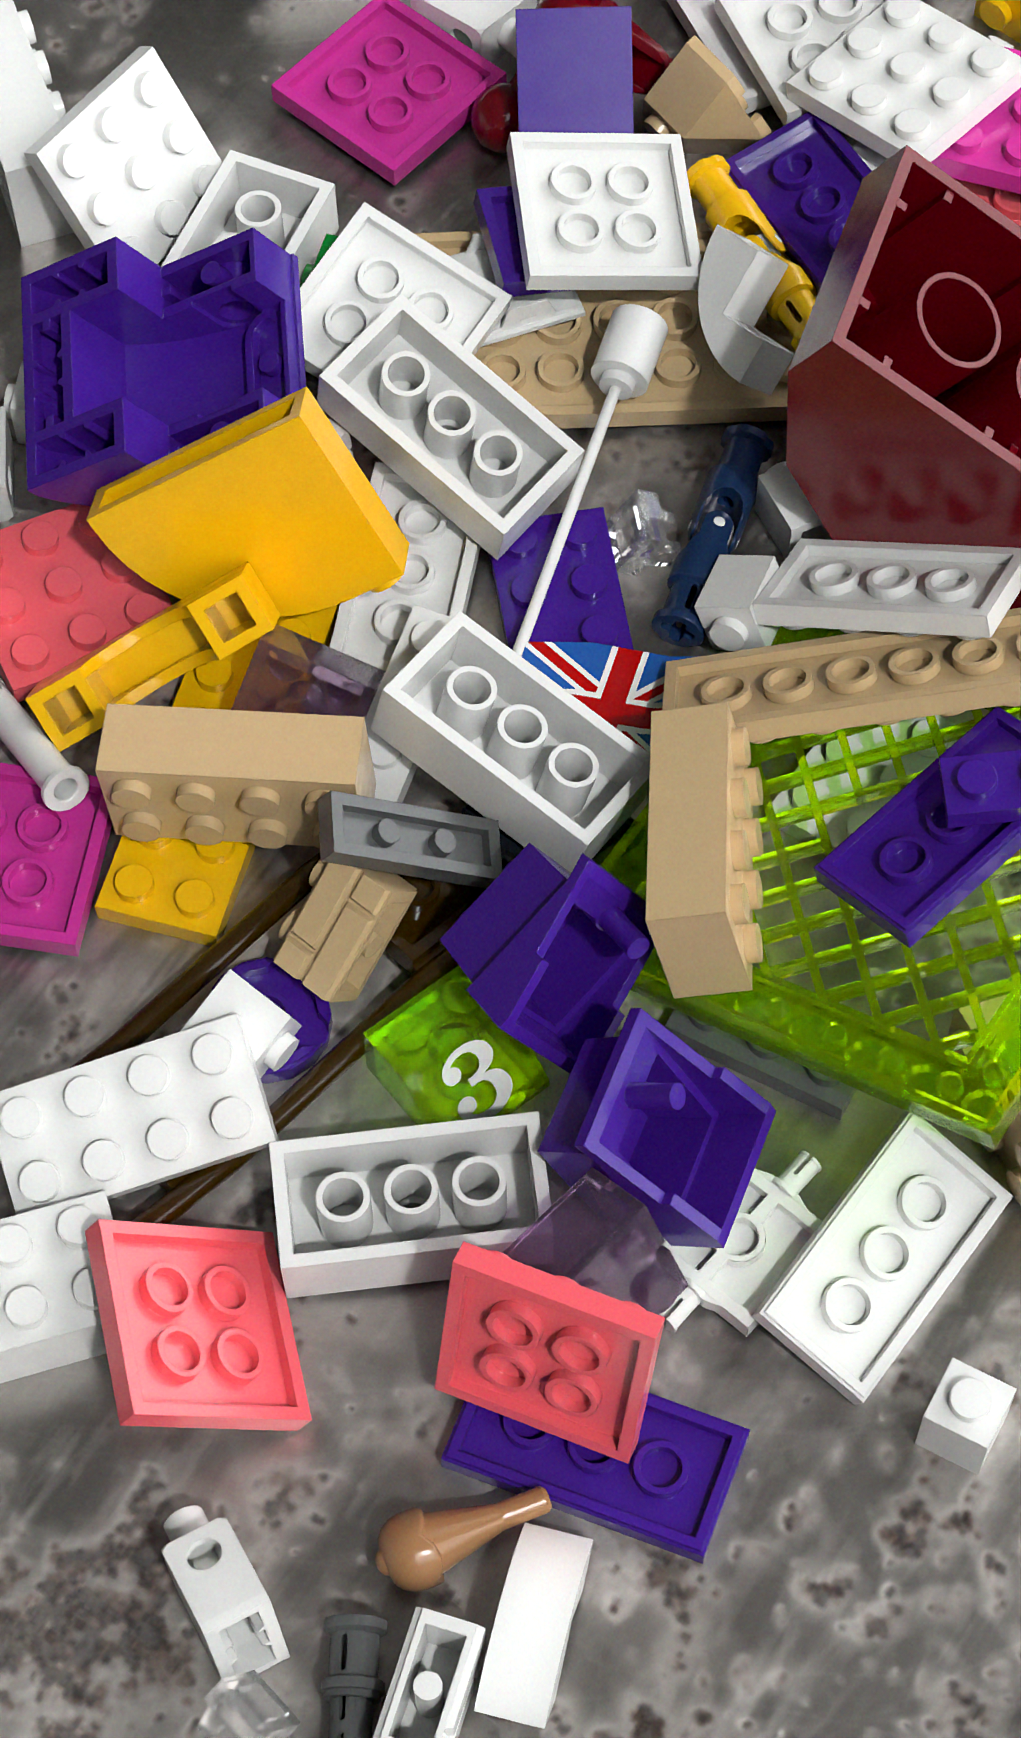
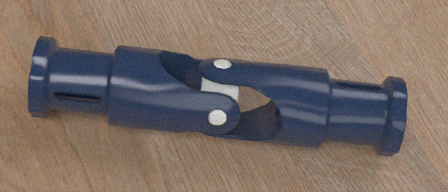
M730 425L723 431L721 446L724 449L719 463L709 469L688 526L689 543L675 558L667 579V586L670 591L663 609H659L654 614L652 619V629L662 640L680 647L699 646L703 642L706 633L694 606L719 554L730 555L738 546L756 499L759 469L761 464L767 462L773 453V441L768 438L763 430L752 425ZM677 621L683 623L680 628L676 626Z

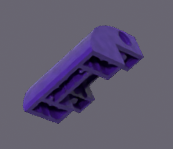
M250 228L162 267L115 236L21 277L27 491L38 497L91 506L97 489L306 387L298 257L293 253L289 254L255 228Z

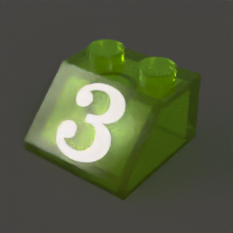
M457 966L363 1033L367 1068L415 1125L509 1115L550 1086V1080L534 1051L498 1028L466 989L472 982L460 966Z

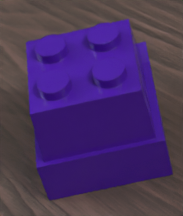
M530 842L505 866L502 873L459 916L455 924L440 939L472 982L466 990L498 1028L568 1073L573 1069L585 1039L614 1036L625 1017L619 1009L655 948L645 922L646 900L584 853L581 854L573 871L569 872Z
M630 1008L619 1036L584 1040L537 1152L605 1226L656 1231L671 1246L724 1248L775 1117L776 1110L771 1103L727 1068L712 1065L643 1009Z

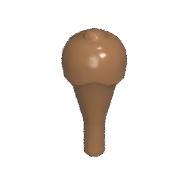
M537 1486L493 1504L424 1513L421 1509L412 1507L399 1512L389 1518L380 1529L378 1536L379 1550L375 1555L376 1566L383 1575L389 1576L393 1583L404 1591L419 1592L438 1586L444 1582V1574L501 1532L549 1513L552 1508L549 1495L544 1487Z

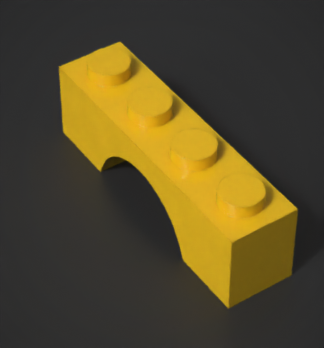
M247 561L38 682L25 700L52 743L61 752L103 728L107 703L136 704L150 693L186 672L208 662L221 660L272 631L281 614Z

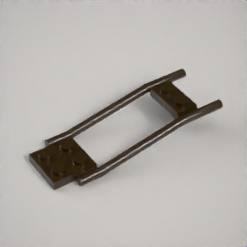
M320 852L298 868L110 1038L70 1068L141 1045L311 892L313 887L309 884V877L314 866L321 859ZM397 874L417 889V894L385 951L412 976L269 1106L277 1135L429 994L461 969L440 939L455 924L459 916L486 890L485 888ZM260 1150L159 1183L168 1193L131 1222L171 1225L239 1171Z

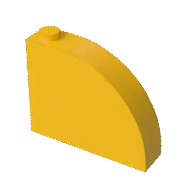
M307 386L97 489L86 519L108 549L127 567L144 580L181 600L248 561L281 614L280 617L307 614L327 609L370 590L373 593L387 590L404 575L409 542Z

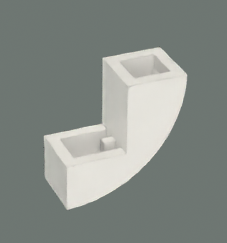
M717 224L704 254L698 283V307L702 330L712 354L731 377L741 384L771 395L793 358L794 353L755 329L754 326L789 264L751 240Z
M524 1523L497 1609L474 1711L545 1729L556 1699L571 1622L583 1592L593 1539Z

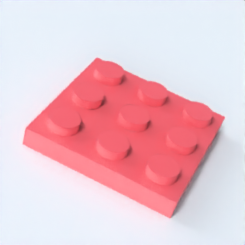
M72 504L0 529V674L7 689L18 702L25 700L38 682L173 605L166 592L144 580L108 549L86 520L91 506Z
M98 1219L85 1231L120 1426L298 1431L312 1421L273 1232Z
M463 1241L452 1262L434 1389L628 1464L638 1443L666 1317L647 1311L634 1302L621 1301L581 1286L568 1277L552 1275L512 1260L502 1252L486 1250Z

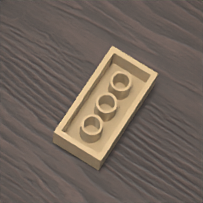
M728 702L651 711L645 922L674 999L752 990V963H761L763 961L760 927L758 923H753V910L762 909L763 907L760 874L758 870H753V857H761L763 855V838L758 818H753V806L763 804V787L759 768H748V765L751 763V750L747 729L745 726H735Z
M107 703L95 772L116 835H125L130 839L143 842L154 841L161 837L189 839L201 845H215L221 841L249 842L267 849L281 848L284 845L315 846L320 849L319 798L330 790L371 798L375 797L376 778L364 717Z

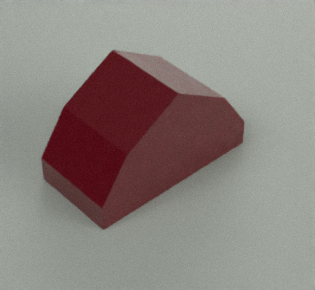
M906 145L863 178L789 367L786 466L832 540L1021 548V227ZM1021 591L1010 609L1021 608Z

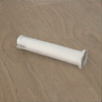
M0 678V739L40 787L41 798L44 804L53 811L70 810L85 798L89 790L90 781L87 774L81 768L69 764L6 688L4 681Z

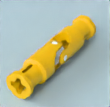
M713 155L700 159L688 169L687 177L691 198L697 199L705 210V222L712 232H714L718 224L751 240L789 264L765 308L774 320L782 321L793 337L791 346L796 352L816 300V288L799 265L786 259L783 254L786 250L782 240L748 191L739 189L729 175L730 166L724 157ZM760 229L764 233L759 235H752Z

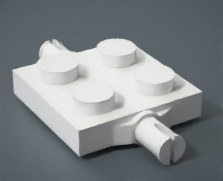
M800 1150L794 1160L778 1177L754 1169L724 1248L671 1246L656 1231H653L643 1242L642 1253L667 1272L677 1286V1289L658 1310L653 1312L666 1317L665 1329L667 1331L675 1333L681 1323L698 1305L715 1311L746 1337L759 1324L751 1317L822 1223L818 1217L806 1208L801 1197L798 1195L810 1180L822 1170L820 1163L814 1156L809 1161L810 1153Z

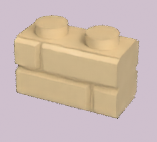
M320 859L310 874L309 884L313 888L302 908L294 910L285 919L279 930V939L283 942L274 956L273 962L293 978L301 980L305 987L324 1001L330 1003L357 1000L417 894V889L394 873L322 862Z

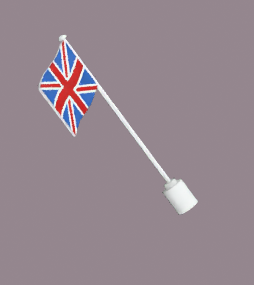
M624 304L613 310L591 368L592 379L607 396L512 650L650 753L651 711L662 710L666 661L698 656H666L594 642H529L617 401L639 397L647 391L668 334L667 323L658 313L644 306Z

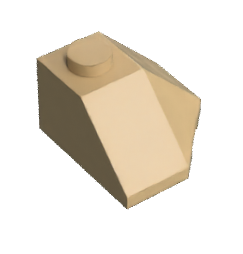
M695 35L686 42L643 101L642 114L646 117L643 125L650 134H680L683 153L737 154L772 133L760 114L755 113L749 118L745 112L748 104L742 96L746 91L736 76Z

